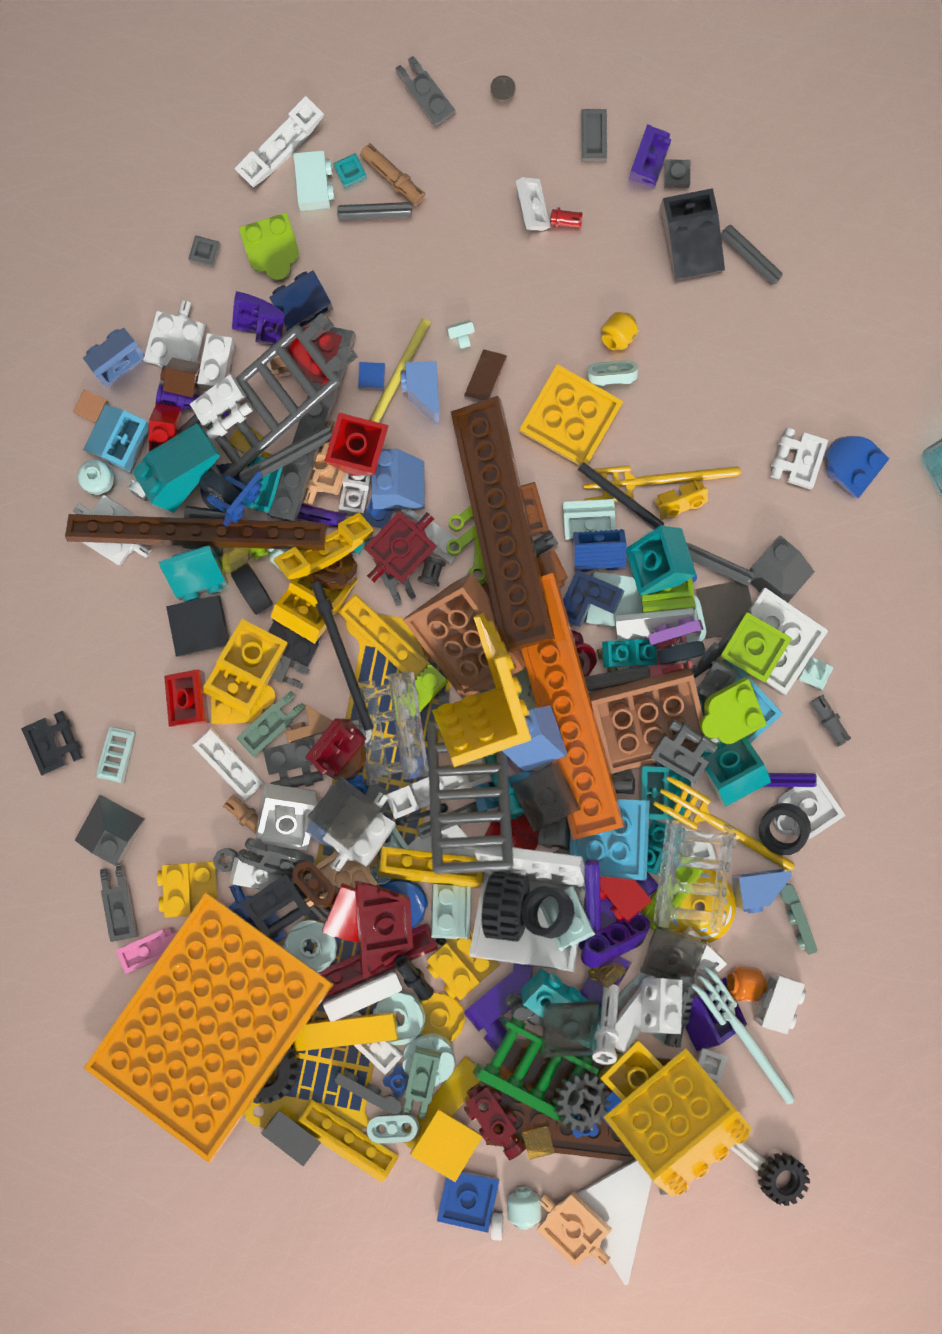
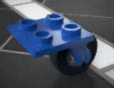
M208 471L200 479L199 484L201 488L209 495L207 501L225 513L223 525L228 527L231 522L236 524L245 513L244 509L247 502L252 504L257 499L263 486L260 483L263 474L258 471L247 486L227 474L221 477L211 471Z

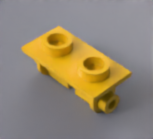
M694 480L679 487L680 496H677L674 489L658 494V498L653 500L656 508H659L660 519L674 518L681 512L703 506L704 503L708 502L707 487L704 488L702 481L697 482Z

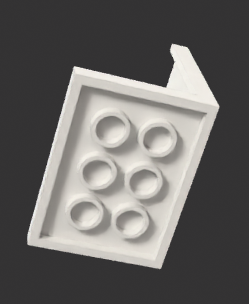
M502 846L475 847L474 854L478 861L503 860ZM513 848V868L509 871H495L526 875L530 892L536 887L549 886L560 890L573 886L583 908H585L586 877L582 857ZM494 871L484 872L469 955L476 958L574 972L579 943L573 946L570 945L564 948L565 950L560 951L554 938L550 939L534 935L526 927L518 942L491 939L484 936L481 922L482 903L487 881ZM539 906L538 921L542 927L548 928L547 921Z

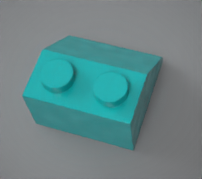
M661 525L626 548L639 595L677 587L696 575L682 528Z
M746 737L732 744H725L719 741L716 743L718 747L714 753L705 750L702 756L709 760L704 772L725 807L771 783L765 764Z

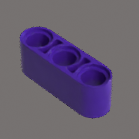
M638 913L629 922L622 919L595 932V935L586 940L581 952L582 962L590 968H596L643 944L651 926L649 919L645 915Z

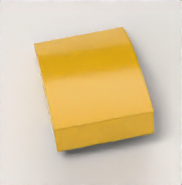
M306 575L292 579L286 592L276 602L270 618L315 644L325 631L326 625L322 614L318 613L315 605L318 603L311 587L313 582ZM355 577L352 583L343 589L330 590L323 588L327 600H331L333 606L331 611L334 617L354 588L358 578Z
M241 619L216 661L214 670L203 686L204 693L250 716L275 671L288 642Z

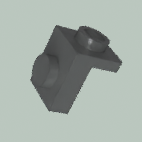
M715 659L702 680L698 692L706 700L710 695L731 685L739 671Z

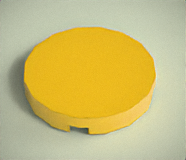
M434 992L430 999L426 1001L420 1000L425 1011L424 1030L420 1036L428 1033H438L450 1042L455 1040L462 1032L465 1024L464 1009L460 1001L456 998L452 999L445 992Z

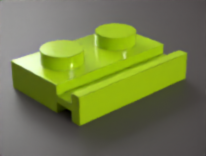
M692 578L677 587L641 595L643 613L687 608L695 610Z

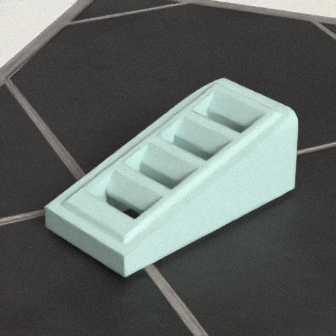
M109 727L96 773L97 778L124 783L135 732ZM118 736L127 738L126 743L113 741V738ZM111 746L124 748V752L111 751ZM109 756L121 758V762L108 761ZM107 766L118 768V773L106 771Z

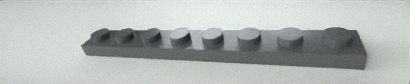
M332 327L329 330L343 336L338 351L344 345H347L349 349L353 347L356 337L354 331ZM346 365L340 371L337 372V375L340 377L341 381L344 375ZM312 382V384L317 390L323 386L321 384ZM340 385L299 420L292 444L327 426ZM320 447L285 465L269 513L271 518L287 522L297 521Z

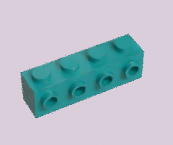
M541 968L521 989L523 1005L590 1050H596L597 1040L595 1039V1032L600 1028L601 1006L594 1000L590 1001L582 996L576 988L569 987L561 982L560 978L555 974H549Z

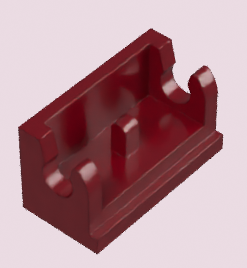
M335 718L305 758L323 775L328 772L331 776L337 777L367 738L350 719Z

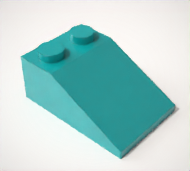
M196 423L147 453L132 473L151 504L175 513L199 483L200 479L220 457V454L202 426Z
M210 546L158 562L175 597L179 600L183 599L184 602L196 600L199 598L198 594L207 591L209 594L221 592L224 590L223 586L229 585L223 565L220 562V556Z

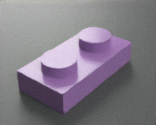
M691 616L678 620L679 626L669 628L668 624L653 628L654 633L648 635L650 644H658L704 630L702 621H694V617Z

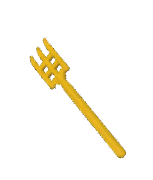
M630 465L594 469L606 479L607 474L613 473L614 481L610 482L619 489L620 486H626V494L632 499L634 498L632 490L637 485L648 486L736 477L741 474V469L738 466L646 475L637 478L630 473ZM619 472H624L625 480H619ZM590 483V484H584V485H583V488H589V489H599V488H601V487H599V486H598L597 484H595V483ZM603 490L604 496H596L584 499V501L614 499V501L618 500L609 495L605 490Z
M667 777V780L681 788L682 792L680 796L661 789L660 792L675 801L676 804L671 809L668 806L654 802L656 807L694 830L698 828L699 822L706 821L716 829L784 869L793 870L795 865L791 860L771 852L759 841L720 818L709 814L707 805L711 802L710 798L677 779ZM688 793L692 795L689 802L685 800ZM698 799L702 801L699 808L695 806ZM682 806L686 808L683 815L679 813ZM691 812L695 813L693 820L688 819Z

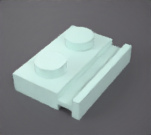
M614 499L563 502L565 540H573V532L616 530Z
M433 884L431 938H464L467 940L470 938L471 886L459 887L458 885Z
M573 886L563 890L570 896L574 904L575 914L568 931L560 937L554 938L560 951L595 935ZM549 897L550 899L542 901L540 905L548 926L554 923L558 915V903L554 897Z

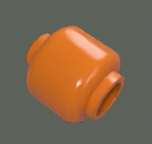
M736 967L727 977V990L737 1001H759L768 988L767 979L764 978L762 971L758 968Z

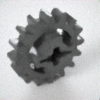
M580 1072L578 1077L572 1073L570 1074L571 1081L568 1082L563 1079V1089L556 1088L555 1090L560 1095L559 1098L553 1099V1102L559 1105V1107L554 1109V1113L561 1115L558 1120L564 1125L566 1124V1127L571 1130L576 1128L579 1132H584L586 1127L592 1131L594 1130L593 1123L596 1122L601 1125V1115L605 1116L608 1114L604 1108L611 1105V1102L605 1100V1097L610 1092L603 1089L605 1083L597 1080L598 1077L592 1074L588 1076L585 1072ZM584 1085L591 1086L593 1090H587ZM570 1114H577L580 1116V1119H575Z

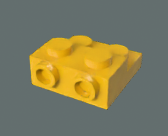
M213 861L162 865V870L157 871L158 886H163V896L159 897L158 901L159 911L164 912V918L189 916L205 893H209L219 901L217 869Z
M471 930L468 940L464 938L449 939L427 958L429 965L426 968L435 979L440 976L446 983L443 987L452 999L457 996L460 1001L500 966L496 960L476 958L469 955L473 936Z

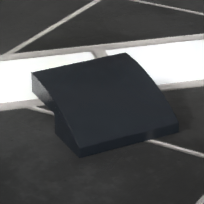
M220 595L166 606L176 657L223 648L228 643L229 636Z

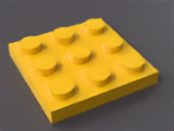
M557 364L520 427L519 432L579 466L582 462L588 465L624 401Z

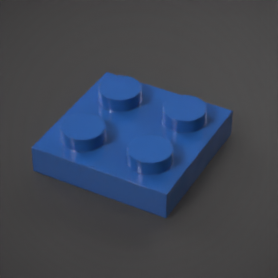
M462 1170L456 1182L446 1177L437 1222L488 1233L499 1178Z

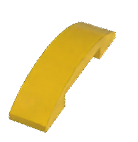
M359 512L338 523V530L326 536L325 551L298 550L296 547H293L275 557L274 562L288 579L300 578L324 569L340 560L366 541L374 533V529Z

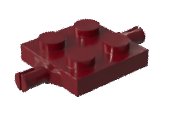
M398 511L364 548L377 564L367 577L375 583L385 572L403 584L437 548V545L427 537L424 531L435 519L426 512L416 523Z

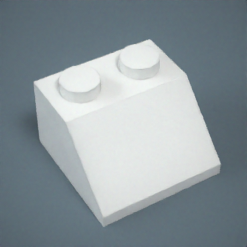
M264 783L255 839H260L265 844L268 843L282 848L307 851L310 836L306 829L318 807L316 791Z
M771 971L767 981V991L762 995L754 1021L767 1029L788 1034L789 1029H793L797 1021L796 1008L798 1004L801 1005L806 995V990H804L805 984Z

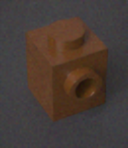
M172 357L166 366L163 365L160 380L164 381L163 391L193 398L199 389L197 382L201 364Z

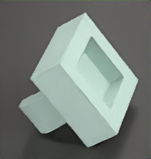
M471 320L446 326L448 337L450 339L457 337L458 345L461 349L470 346L467 334L475 332Z
M811 657L798 680L822 691L834 667Z

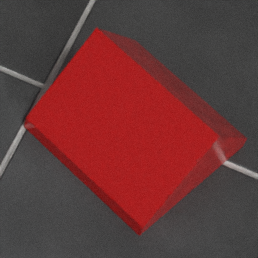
M338 412L324 460L325 463L351 476L375 475L389 425Z
M191 670L165 675L169 727L209 723L207 695L204 693L203 687L205 685V673L201 670Z

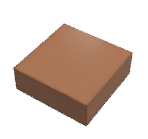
M83 390L73 413L96 423L105 404H108V400Z

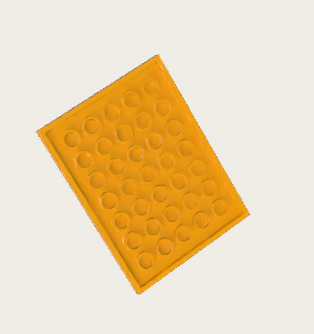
M205 893L88 1060L84 1069L206 1162L210 1163L326 996L333 983L212 895Z

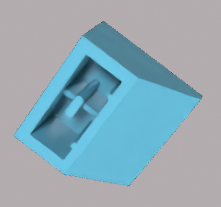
M105 404L83 451L130 472L149 434V423L125 410Z

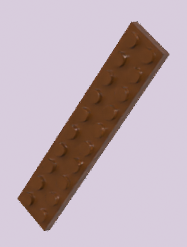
M495 396L451 411L498 632L501 642L504 643L506 651L509 653L553 640L555 635L502 401L499 396Z

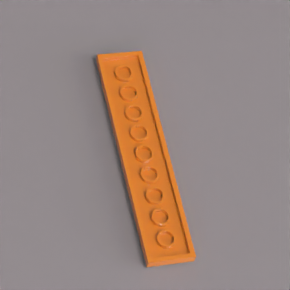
M556 573L541 576L555 639L521 650L537 708L551 706L568 754L565 757L552 761L571 835L573 840L622 828L625 827L557 576Z

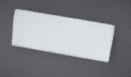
M394 968L323 1000V1007L329 1020L333 1022L400 992L402 986L396 969Z

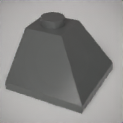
M781 535L770 544L749 569L754 572L751 585L757 591L761 592L763 588H767L787 603L815 572L801 552Z
M99 795L75 841L92 854L112 865H121L145 818Z

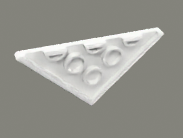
M636 1159L576 1193L612 1228L611 1232L602 1240L600 1247L611 1257L609 1261L625 1286L630 1280L652 1179Z

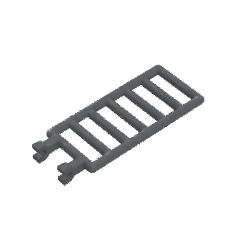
M321 313L305 331L300 325L293 326L236 377L237 382L247 396L246 398L271 431L259 440L245 420L241 423L237 422L235 425L252 448L240 457L226 436L219 435L215 440L233 465L221 473L217 466L213 464L208 471L214 472L221 477L227 474L234 478L340 385L341 379L337 372L345 365L353 362L358 355L352 348L349 349L347 345H344L329 362L325 359L313 341L322 333L329 331L335 326L329 317H325ZM296 338L328 378V381L318 390L286 349ZM277 355L309 396L299 407H297L267 366ZM258 372L290 413L279 424L247 382ZM231 409L226 412L228 416L231 414ZM193 415L180 427L179 432L185 431L196 423L200 424L201 422L197 415ZM213 423L208 425L206 428L210 430L213 427Z
M480 690V693H483V692H486V691H489V690ZM438 692L439 706L449 703V692ZM429 720L427 723L433 872L436 874L511 870L514 862L507 755L502 751L496 752L497 763L459 765L456 767L453 765L439 766L438 753H448L444 742L438 743L437 730L439 728L436 721ZM497 774L498 787L440 790V776ZM499 797L500 811L441 814L440 800ZM500 822L501 835L442 838L441 824ZM502 846L503 860L443 863L442 849Z

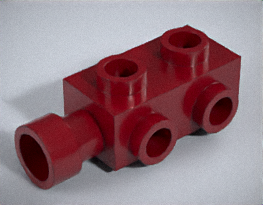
M479 1083L471 1087L466 1092L468 1097L465 1098V1103L467 1105L463 1107L472 1121L477 1119L481 1125V1128L478 1130L487 1143L490 1140L494 1146L501 1143L504 1148L503 1153L508 1160L518 1157L525 1151L526 1147L520 1139H516L514 1133L517 1132L514 1124L518 1121L509 1108L504 1110L499 1102L503 1099L496 1088H489L487 1084L481 1087ZM483 1101L489 1104L486 1110H481L478 1107ZM496 1124L504 1126L501 1132L494 1131Z

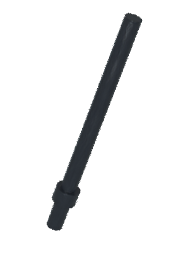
M321 581L311 584L318 603L315 604L319 614H322L363 729L364 731L370 730L374 726L331 611L333 610L331 600H327Z

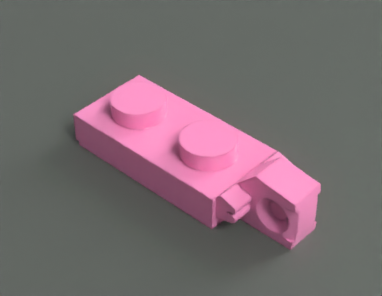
M171 927L166 930L163 929L115 950L125 974L159 960L178 931L173 933Z

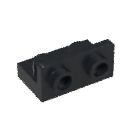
M272 619L273 623L268 632L288 642L283 655L309 668L322 642L321 638L314 644Z

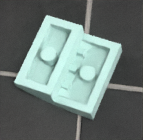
M592 572L591 576L619 587L625 592L615 614L591 605L584 623L616 627V615L642 613V598L638 593L633 577Z

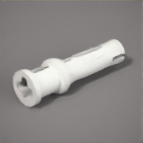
M614 984L603 986L600 1028L595 1032L597 1044L596 1050L593 1052V1059L601 1064H612L617 1060L615 1043L619 1040V1034L616 1030V1019L620 989L619 986Z

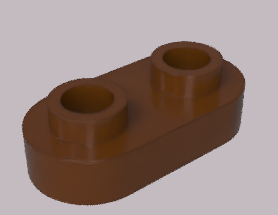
M309 861L299 863L293 870L294 882L315 906L319 908L331 906L337 895L335 887L315 864ZM306 874H312L309 880H304ZM328 892L326 898L320 899L321 893Z

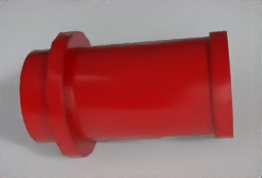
M557 207V209H552L550 224L555 225V228H558V225L580 229L582 221L578 220L582 219L583 212L565 211Z

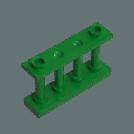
M503 1016L501 1022L509 1028L490 1064L487 1063L486 1066L477 1063L473 1074L477 1079L559 1121L558 1119L561 1115L554 1113V1109L559 1107V1105L545 1099V1091L563 1058H566L577 1064L572 1073L579 1077L580 1072H585L586 1069L597 1075L599 1069L592 1064L594 1059L581 1052L577 1056L525 1028V1022L518 1021L513 1016L511 1020ZM519 1033L532 1041L513 1076L510 1075L507 1079L500 1075L501 1071L499 1068ZM542 1045L553 1051L554 1054L536 1087H532L530 1091L522 1086V1080Z

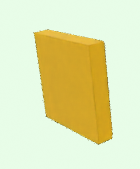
M437 1108L411 1150L410 1156L456 1182L483 1137L476 1130Z

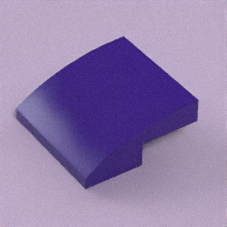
M236 291L232 329L256 333L255 342L273 345L282 337L285 313L263 299Z

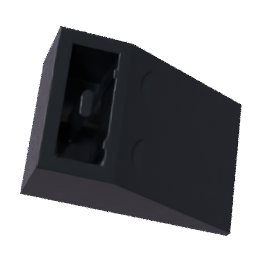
M713 188L663 198L660 212L675 281L725 271L719 215Z

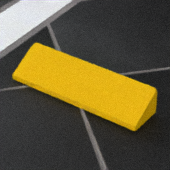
M381 847L377 871L378 877L458 885L462 887L471 886V888H479L483 883V872L434 873L432 869V852ZM443 853V863L478 861L476 857Z
M464 1056L450 1077L445 1080L433 1095L431 1103L428 1105L425 1119L419 1118V1114L416 1117L420 1124V1132L414 1140L404 1142L411 1150L437 1108L453 1117L465 1102V1098L468 1097L466 1092L474 1085L480 1083L481 1080L477 1079L473 1074L476 1064L466 1056ZM411 1126L406 1129V1132L409 1133L411 1131Z
M312 1099L296 1123L319 1140L321 1144L380 1182H383L388 1177L399 1155L382 1144L373 1142L368 1135Z

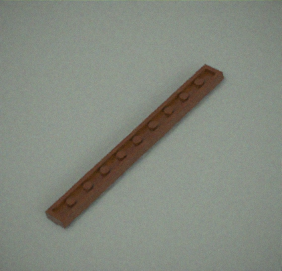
M69 514L65 538L67 542L292 549L296 547L298 550L325 551L327 524L239 520L236 524L231 522L226 527L223 525L224 519Z

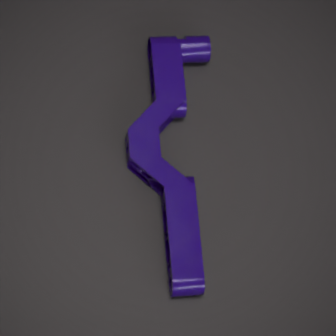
M647 872V880H635L648 896L659 887V884L649 872ZM607 898L600 900L601 929L619 921L611 912L610 908L613 905ZM587 939L579 942L578 947L583 950ZM514 963L512 973L464 1012L478 1032L483 1028L488 1034L484 1037V1040L495 1053L508 1031L499 1020L511 1010L504 1002L506 996L511 993L522 995L521 989L533 978V966Z

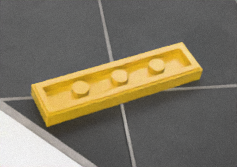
M354 594L338 611L349 624L410 681L416 680L420 672H423L428 667L427 665H430L418 651L358 595Z
M395 1012L345 1017L333 1022L329 1019L307 1022L294 1041L296 1051L397 1040L399 1036Z

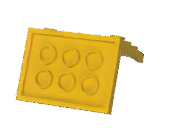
M483 613L473 616L496 688L477 695H468L463 700L452 704L446 703L439 706L438 709L432 710L454 767L531 740L524 716L528 715L524 700H519L517 693L521 692L517 677H512L510 670L514 669L510 654L507 653L504 643L501 642L499 633L495 630L492 620L487 622Z
M686 1048L604 1116V1119L652 1181L671 1197L675 1194L677 1196L683 1194L689 1188L688 1183L694 1178L699 1179L709 1171V1166L716 1160L720 1162L730 1153L729 1149L736 1143L740 1145L745 1142L750 1136L749 1132L753 1130Z

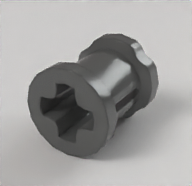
M428 556L425 560L422 574L418 576L417 581L439 587L440 582H438V579L446 562Z
M231 848L217 851L213 858L215 868L222 872L231 871L234 858L238 856V853ZM224 853H226V856L232 857L229 867H227L226 863H221L220 859L224 858Z

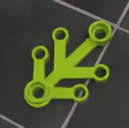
M471 505L459 515L455 514L449 518L448 526L450 530L454 532L461 531L464 523L473 517ZM453 520H459L461 522V525L455 527L452 525L451 522ZM474 525L458 539L448 541L446 551L450 556H458L462 549L475 539L473 567L468 570V574L480 571L483 576L476 579L482 586L486 584L487 577L476 526ZM452 544H456L459 549L452 551L449 547Z

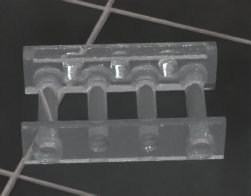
M414 672L388 675L389 684L376 687L375 681L358 682L374 728L364 731L357 713L359 729L367 738L364 744L366 747L365 769L368 785L389 783V774L399 772L403 773V779L429 776ZM391 694L393 710L379 712L377 697ZM395 720L397 736L383 738L381 723ZM399 746L401 762L387 764L385 748Z
M667 818L654 922L658 927L669 928L670 920L673 921L674 918L710 922V928L715 933H721V926H725L727 917L724 904L732 848H735L737 842V834L734 832V828L723 824L722 834L685 830V827H682V823L679 820ZM686 840L721 844L719 860L682 856L679 853L680 843ZM683 866L717 870L715 886L678 882V879H675L676 869H680ZM677 892L714 896L712 911L675 908L672 905L673 894L676 895Z

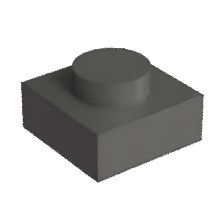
M665 159L664 187L689 188L691 160Z

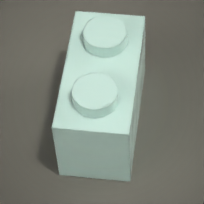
M324 151L294 153L300 211L330 208V200L334 199L333 184H328L327 176L332 175L331 160L326 159Z

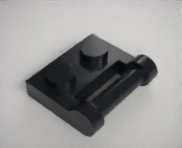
M287 874L242 903L258 929L272 940L275 934L302 916L306 918L312 914ZM293 900L298 906L297 908L267 927L263 920Z

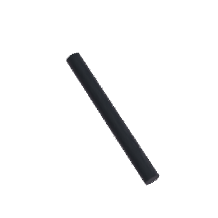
M582 462L577 470L652 527L656 529L664 525L663 521L585 462Z

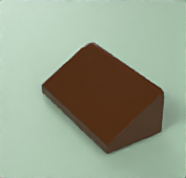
M483 349L464 396L477 402L491 398L507 360V355Z

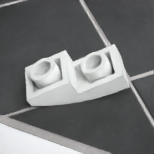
M346 473L338 509L339 513H347V515L353 516L360 512L364 516L372 475L351 476Z

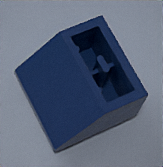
M313 270L309 273L307 271L300 273L294 278L293 283L288 286H279L272 292L273 295L269 297L272 305L285 313L283 325L287 331L295 325L305 327L312 323L321 313L325 315L333 310L332 303Z

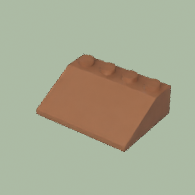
M472 573L450 584L403 619L462 698L474 695L494 684L473 616L483 613L487 622L492 620L496 631H498L492 600ZM521 649L509 652L514 669L510 670L511 675L523 670L525 667Z
M689 668L589 693L611 774L656 763L657 761L650 757V753L663 733L671 738L676 734L674 730L668 727L673 718L681 723L683 721L691 725L692 730L702 734L700 722L703 714L694 675ZM687 738L682 742L683 745L692 750L696 743Z

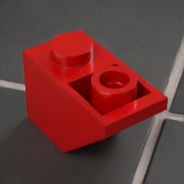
M156 403L149 418V452L180 434L182 407Z
M600 876V898L602 900L605 898L609 900L613 905L610 910L619 921L624 919L626 922H629L651 904L652 900L635 880Z

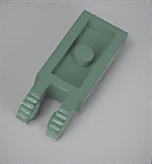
M292 691L287 693L276 704H272L236 738L253 757H256L305 709V705L301 703L295 706L287 716L282 712L281 708L290 703L295 696Z
M786 883L780 892L782 901L789 904L791 908L786 912L791 925L796 924L800 933L795 935L800 950L805 949L808 955L816 953L818 949L798 894L795 891L796 889L793 885Z
M416 1046L405 1093L406 1102L403 1114H410L413 1107L412 1102L416 1100L422 1102L419 1118L425 1119L428 1105L432 1100L442 1052Z

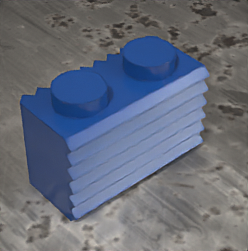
M624 530L573 532L574 569L590 572L593 569L606 568L613 571L626 567L627 544Z

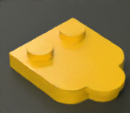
M269 685L266 686L250 716L211 697V724L253 723L264 713V709H268L274 704L276 699L274 689Z

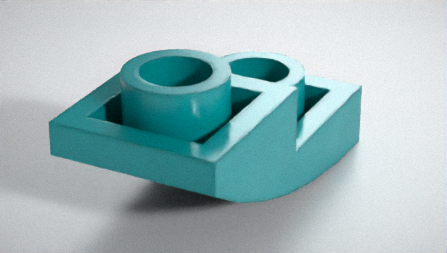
M649 639L602 642L604 668L658 665L657 644L651 645Z
M653 819L648 831L647 872L655 875L658 874L679 831L678 828Z

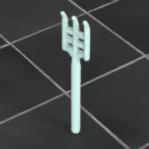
M704 967V971L715 982V987L704 977L698 976V979L705 985L710 994L707 995L705 991L695 984L692 985V988L700 995L720 1025H724L726 1021L730 1022L736 1034L787 1104L793 1103L795 1099L793 1094L744 1025L735 1016L734 1008L737 1006V1002L718 975L709 968Z

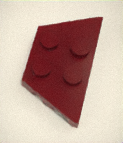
M355 881L361 975L364 979L371 976L370 972L380 965H388L398 955H403L413 948L411 903L408 895L362 881Z

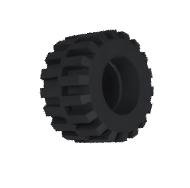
M494 871L489 877L484 891L481 915L482 930L486 938L518 942L525 931L521 910L525 898L530 893V886L526 875Z
M291 1047L288 1049L279 1063L278 1079L271 1084L265 1083L253 1100V1103L259 1104L264 1102V1104H268L272 1101H277L295 1087L296 1080L301 1072L298 1071L301 1063L300 1060H297L296 1055H298L296 1049L293 1050Z

